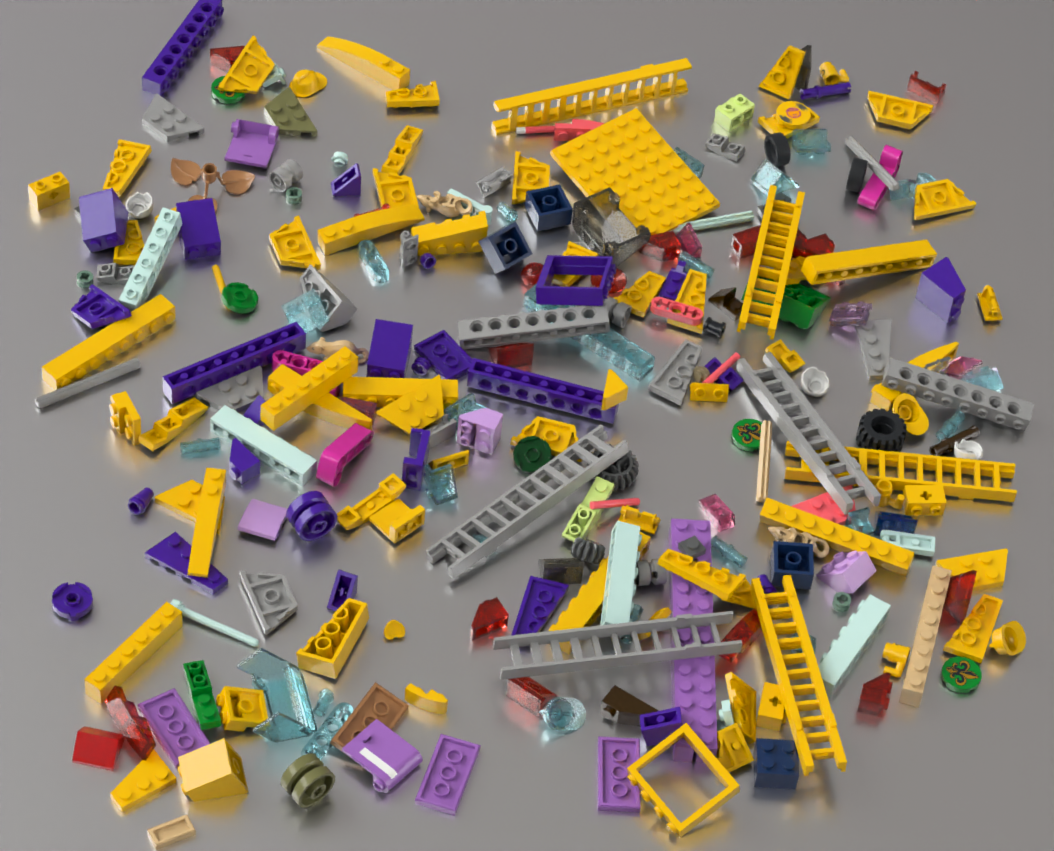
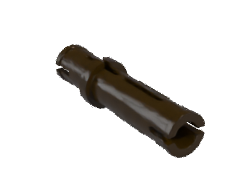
M974 425L950 438L942 439L940 443L931 446L929 452L933 456H940L946 452L950 453L954 450L955 442L959 444L962 439L970 441L979 437L980 431Z

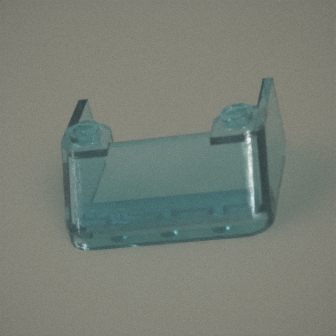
M260 648L237 664L238 669L251 675L253 687L257 690H263L271 717L253 728L255 733L277 743L308 737L317 731L304 677L296 665L263 648Z

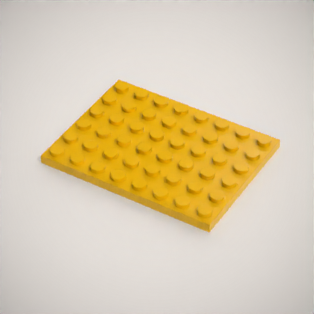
M637 108L552 149L550 152L551 157L633 252L664 237L666 233L676 229L679 225L694 221L720 207V202Z

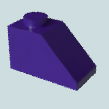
M237 438L232 439L229 460V474L242 485L260 474V460Z
M680 707L640 715L641 732L647 746L659 744L682 726Z

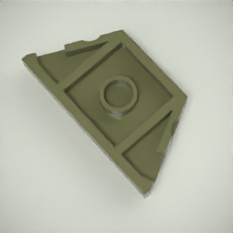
M290 87L286 88L264 106V112L271 124L279 126L280 135L292 134L301 136V132L312 133V136H317V129Z

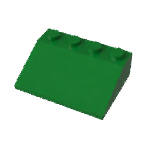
M757 276V278L775 282L772 279ZM800 283L785 285L779 319L785 322L790 321L800 329H808L815 323L831 297ZM746 288L741 299L743 301L745 297ZM754 288L755 290L776 294V292ZM753 299L751 300V301H753V302H758V303H762V304H766V305L773 306V304H770V303H766V302H762V301H757V300H753Z

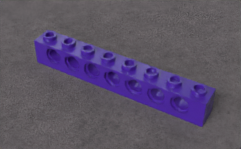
M198 0L142 76V91L154 95L159 94L160 96L165 91H168L171 82L176 80L179 71L184 69L187 60L192 58L195 49L199 48L203 38H206L211 27L215 26L216 20L223 15L224 7H222V0Z
M296 321L162 376L163 393L171 404L196 395V392L258 366L263 367L272 363V356L276 351L283 350L291 353L306 349V333Z
M473 358L468 371L467 386L611 424L614 423L618 412L619 404L607 410H601L604 391L476 358Z

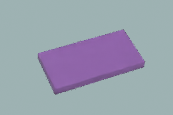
M175 688L137 704L139 712L175 769H178V766H180L178 757L211 744Z
M441 734L415 798V804L455 816L481 745Z
M598 736L599 811L640 813V789L637 785L634 787L627 778V768L640 758V739Z

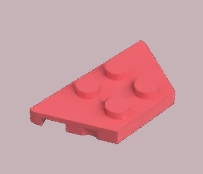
M849 485L843 487V489L847 491L853 489V487ZM828 492L792 506L840 525H846L856 520L855 502L852 510H849L848 514L845 515Z

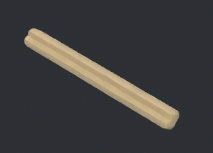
M764 420L761 424L756 500L761 503H765L768 497L772 422Z

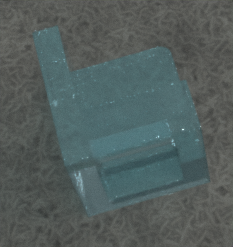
M916 180L897 181L900 186L898 190L891 191L889 189L891 200L915 198Z
M869 507L848 512L845 526L867 535L873 534L874 528L868 520L870 514Z

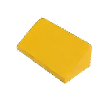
M469 450L429 462L428 467L432 475L468 465Z

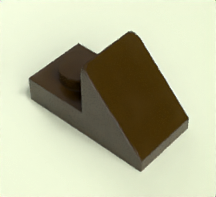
M736 287L721 289L708 299L710 303L734 321L740 318L743 303L735 298Z

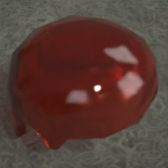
M532 262L522 269L520 275L526 286L532 285L536 290L535 287L543 264Z

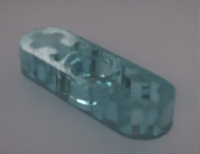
M369 240L359 242L358 255L373 280L377 283L388 281L389 269L374 243ZM374 259V260H377L378 262L375 263V264H373V263H370L369 260Z

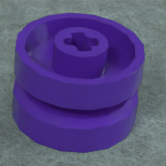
M309 491L300 495L289 505L286 511L287 519L304 541H315L322 538L332 530L337 522L336 512L322 492Z

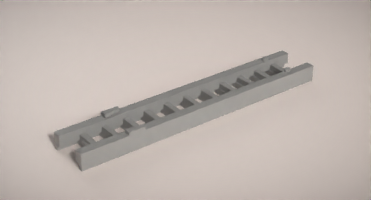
M771 352L764 353L763 361L768 368L753 370L745 358L738 359L736 367L738 374L845 515L848 514L849 510L853 508V499L867 496L875 507L879 506L881 494L861 470L860 464L847 452ZM774 377L777 378V379H775V380H771V381H767V382H762V381H761V380H766V379H770V378H774ZM781 389H785V390H786V391L779 392V393H775V394H771V393H770V392L777 391V390H781ZM792 400L795 402V403H791V404H786V405L780 406V403H784V402H788V401H792ZM800 412H803L804 414L792 418H789L788 416ZM810 423L813 425L812 427L800 430L797 428L798 426ZM817 435L822 437L821 439L809 442L805 439ZM829 447L831 449L830 451H826L819 454L815 452V450ZM839 459L841 462L829 466L824 464V462ZM846 471L850 474L839 478L834 477L835 474ZM858 484L859 486L847 491L843 489V487Z
M599 425L426 549L428 560L434 564L446 554H450L455 559H458L447 568L449 576L453 579L483 557L487 558L497 550L498 546L628 453L627 441L623 440L615 447H611L603 442L608 438L607 431L604 430L603 425ZM595 448L604 455L598 458L590 453V451ZM578 459H582L583 461L588 463L589 466L583 468L582 466L577 464L576 461ZM567 469L575 474V476L570 479L561 472ZM552 479L561 486L554 490L546 482ZM538 490L546 497L538 500L531 493ZM523 500L532 507L524 511L516 504ZM509 511L517 516V518L510 522L501 515ZM494 521L502 528L494 532L487 525ZM480 532L488 539L480 543L471 536ZM463 542L472 548L467 554L457 548Z

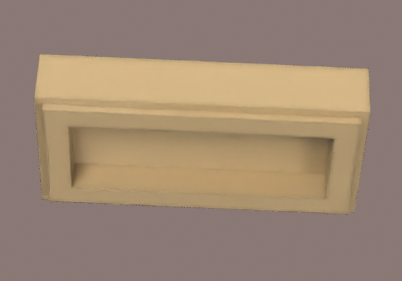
M186 814L147 829V834L155 849L158 850L196 835V830Z

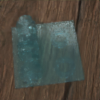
M315 289L281 306L289 323L297 321L305 333L330 321L321 304L322 300L317 295Z

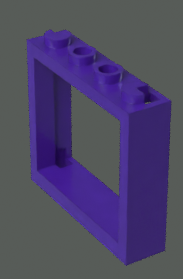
M547 255L535 287L536 304L603 306L605 299H608L611 283H613L614 274H616L613 257ZM554 274L603 275L599 287L551 286Z

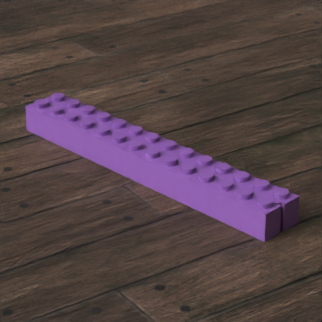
M671 518L669 549L681 553L678 549V543L695 535L706 548V552L704 555L693 559V561H706L711 563L710 567H712L710 521ZM669 571L670 610L672 612L670 618L683 614L699 615L713 613V593ZM710 626L696 627L701 645L714 643ZM690 628L677 629L682 647L694 642ZM671 634V648H675ZM715 655L671 660L672 708H681L682 725L687 723L716 757L718 748ZM681 738L673 745V761L692 762L694 750L684 738ZM697 754L696 762L704 763L703 760Z

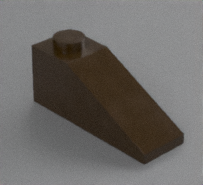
M616 685L613 686L601 701L600 714L606 719L619 724L641 727L640 715L659 711Z

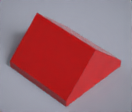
M84 726L77 731L72 762L113 771L125 740V735Z

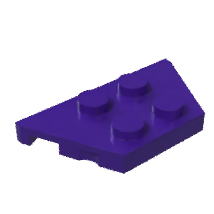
M93 284L90 285V292L87 296L82 295L79 302L71 309L73 316L91 329L132 316L128 308Z

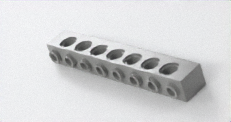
M606 303L603 306L577 305L569 308L539 310L529 313L521 312L512 315L504 314L496 317L457 321L460 347L463 350L610 332Z
M890 358L885 367L881 385L1021 431H1025L1029 425L1034 403L894 358Z

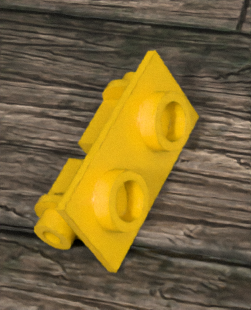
M990 285L984 286L982 293H977L984 320H1003L993 288Z
M691 383L689 387L690 400L727 402L729 384Z
M629 505L622 506L621 515L618 519L621 522L640 526V530L655 534L661 521L657 514H650L644 511L640 513L638 509L629 507Z

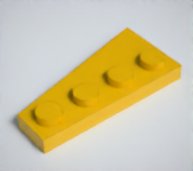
M983 594L968 617L964 619L962 625L954 632L949 642L947 641L944 645L943 651L960 657H966L981 664L1003 600Z

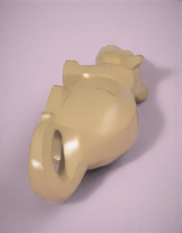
M434 191L435 197L430 195L417 196V199L426 208L427 213H430L431 210H436L447 217L454 218L459 214L468 215L472 211L470 200L456 197L452 194L442 197L439 191ZM461 202L467 204L468 208L464 209Z
M321 337L319 341L313 342L306 348L311 353L324 354L323 361L344 346L357 356L359 354L364 356L358 360V365L366 363L369 357V352L365 348H357L355 344L348 340L326 342L325 338Z
M774 526L768 528L776 541L813 544V553L818 558H824L829 553V546L825 540L813 537L807 532L799 533L792 527L789 529ZM816 541L823 545V551L818 549Z

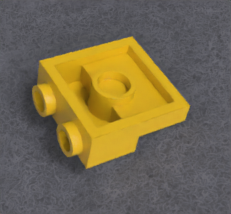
M124 391L111 395L110 400L112 404H109L112 414V417H110L112 427H116L119 434L125 433L127 439H131L134 446L141 444L138 442L141 435V418L127 392Z
M224 686L221 693L217 695L216 705L221 707L219 715L221 724L224 725V730L244 732L246 727L262 729L268 727L269 720L263 690Z

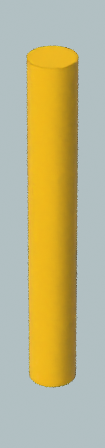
M213 265L212 270L220 293H222L226 285L219 265Z

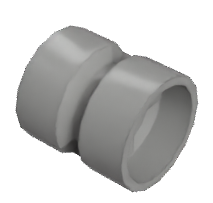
M288 159L269 174L271 184L280 192L286 191L292 184H295L303 177L302 168L292 159Z
M608 296L604 303L607 304L609 321L612 320V324L623 328L629 319L632 306L624 302L618 303L617 299Z
M652 559L651 562L638 560L636 563L638 574L635 579L637 586H648L651 582L654 585L666 584L667 570L657 564L658 559Z

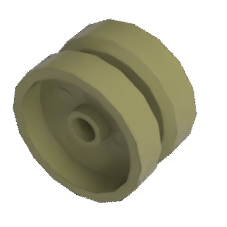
M308 753L296 759L286 769L280 780V785L289 795H292V798L301 808H308L321 801L329 793L335 783V775L327 766H324V763L314 753Z

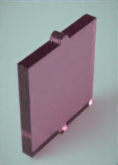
M960 356L938 369V372L960 378L983 363L982 360H977L973 357Z

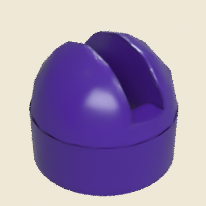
M424 253L420 257L421 265L425 269H430L436 264V258L430 253Z

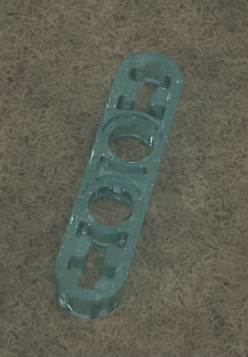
M339 703L302 749L301 756L313 753L314 749V754L322 760L332 747V744H330L332 738L353 712V707L349 703ZM335 724L338 726V729L331 731L327 726ZM318 739H325L327 744L318 745L316 741Z

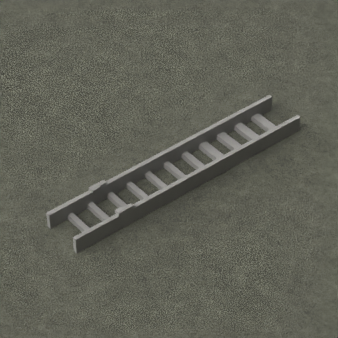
M733 611L699 615L683 614L672 618L494 637L493 650L510 648L514 666L501 667L500 679L504 680L739 653L742 648V640L721 642L716 625L732 623ZM710 626L715 643L701 645L696 627ZM690 628L694 642L682 647L677 629ZM670 630L675 648L662 649L657 631ZM651 632L655 650L642 651L637 634ZM631 634L636 652L622 654L617 636ZM611 637L616 654L603 656L598 638ZM591 639L595 657H583L579 640ZM570 641L574 659L563 660L559 643ZM550 644L554 658L553 662L543 663L539 645ZM530 646L534 664L523 665L519 647Z

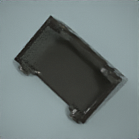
M609 187L574 203L572 225L577 235L591 251L598 253L599 256L613 257V264L617 268L650 240L651 233L648 227L640 225L636 228L619 209V195Z

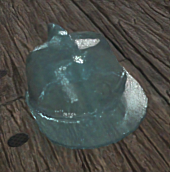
M555 697L545 703L543 710H539L544 722L554 730L575 731L583 725L586 718V709L583 703L575 698Z

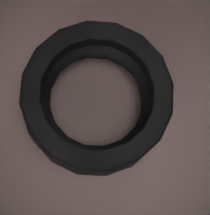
M778 132L767 135L764 140V149L770 165L776 168L789 164L791 153L789 143L784 134Z
M854 157L847 180V190L860 193L868 165L867 160Z

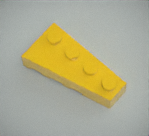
M485 211L478 212L479 215L471 217L470 214L463 215L462 219L454 221L446 219L441 224L434 222L412 227L411 235H419L417 256H421L424 253L441 255L483 252L478 241L487 237L488 224Z
M348 598L332 615L333 618L328 623H324L320 627V631L307 641V645L303 649L300 648L296 652L298 668L330 678H337L369 620L367 603Z

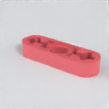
M655 297L651 301L650 310L655 315L692 326H697L702 322L703 312L697 307L663 297ZM678 309L681 313H674L672 310Z

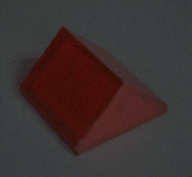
M523 342L488 348L493 363L511 368L532 365L534 343Z
M976 570L950 577L943 608L960 625H962L966 618L977 573Z
M530 677L513 678L507 681L506 696L537 717L558 696Z

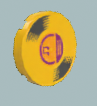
M796 101L784 102L776 110V120L782 126L784 124L789 129L804 128L811 118L808 107Z

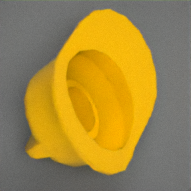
M304 69L294 75L289 87L296 97H308L326 87L327 78L321 73Z
M903 393L898 395L893 402V413H897L900 415L899 418H903L904 424L907 426V432L913 435L924 434L929 426L925 412L917 400L910 394Z
M1010 621L993 631L992 643L989 644V647H994L1000 655L1014 656L1021 652L1026 645L1023 627L1017 621Z

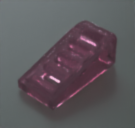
M339 396L340 400L371 418L372 425H374L377 403Z
M716 494L699 500L700 506L719 532L735 526V514Z

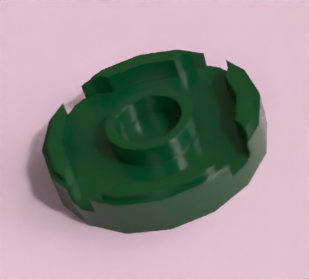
M527 436L521 439L513 451L514 462L517 468L527 474L534 473L552 459L549 444L537 436Z

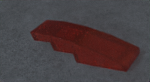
M755 608L746 614L721 641L742 640L741 652L719 655L720 657L732 663L737 655L742 654L748 645L751 646L763 631Z
M115 685L105 699V703L114 722L129 745L142 760L146 761L156 746L147 719L138 715L134 702L127 701L122 687Z

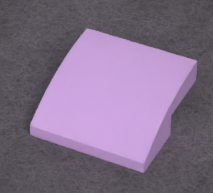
M252 499L239 522L237 530L275 541L281 533L283 523L287 519V509Z

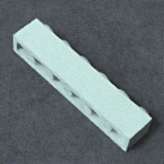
M224 405L210 418V431L231 444L232 439L237 438L260 462L303 487L317 473V460L313 456L307 455L299 450L298 447L292 446L281 437L272 434L266 428L242 416L236 410Z
M617 521L612 529L600 626L632 622V619H630V614L634 609L632 597L636 591L634 580L638 574L636 563L640 557V551L637 550L642 540V535L639 534L640 526Z
M870 594L866 601L862 600L857 609L858 612L850 616L848 626L842 627L838 640L834 639L829 647L830 651L822 655L818 667L828 696L832 697L886 621L891 608L890 604Z

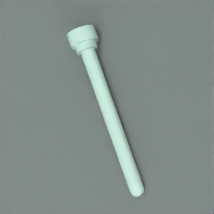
M173 599L170 603L182 611V615L253 647L259 645V641L256 638L187 609L182 601Z

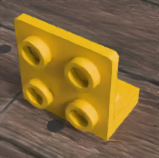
M396 499L371 515L369 521L395 544L424 525L425 509L421 505L410 509L400 499Z

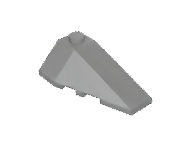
M309 265L300 277V282L304 295L307 296L309 301L307 305L312 311L311 319L322 332L347 324L357 311V308L313 265Z

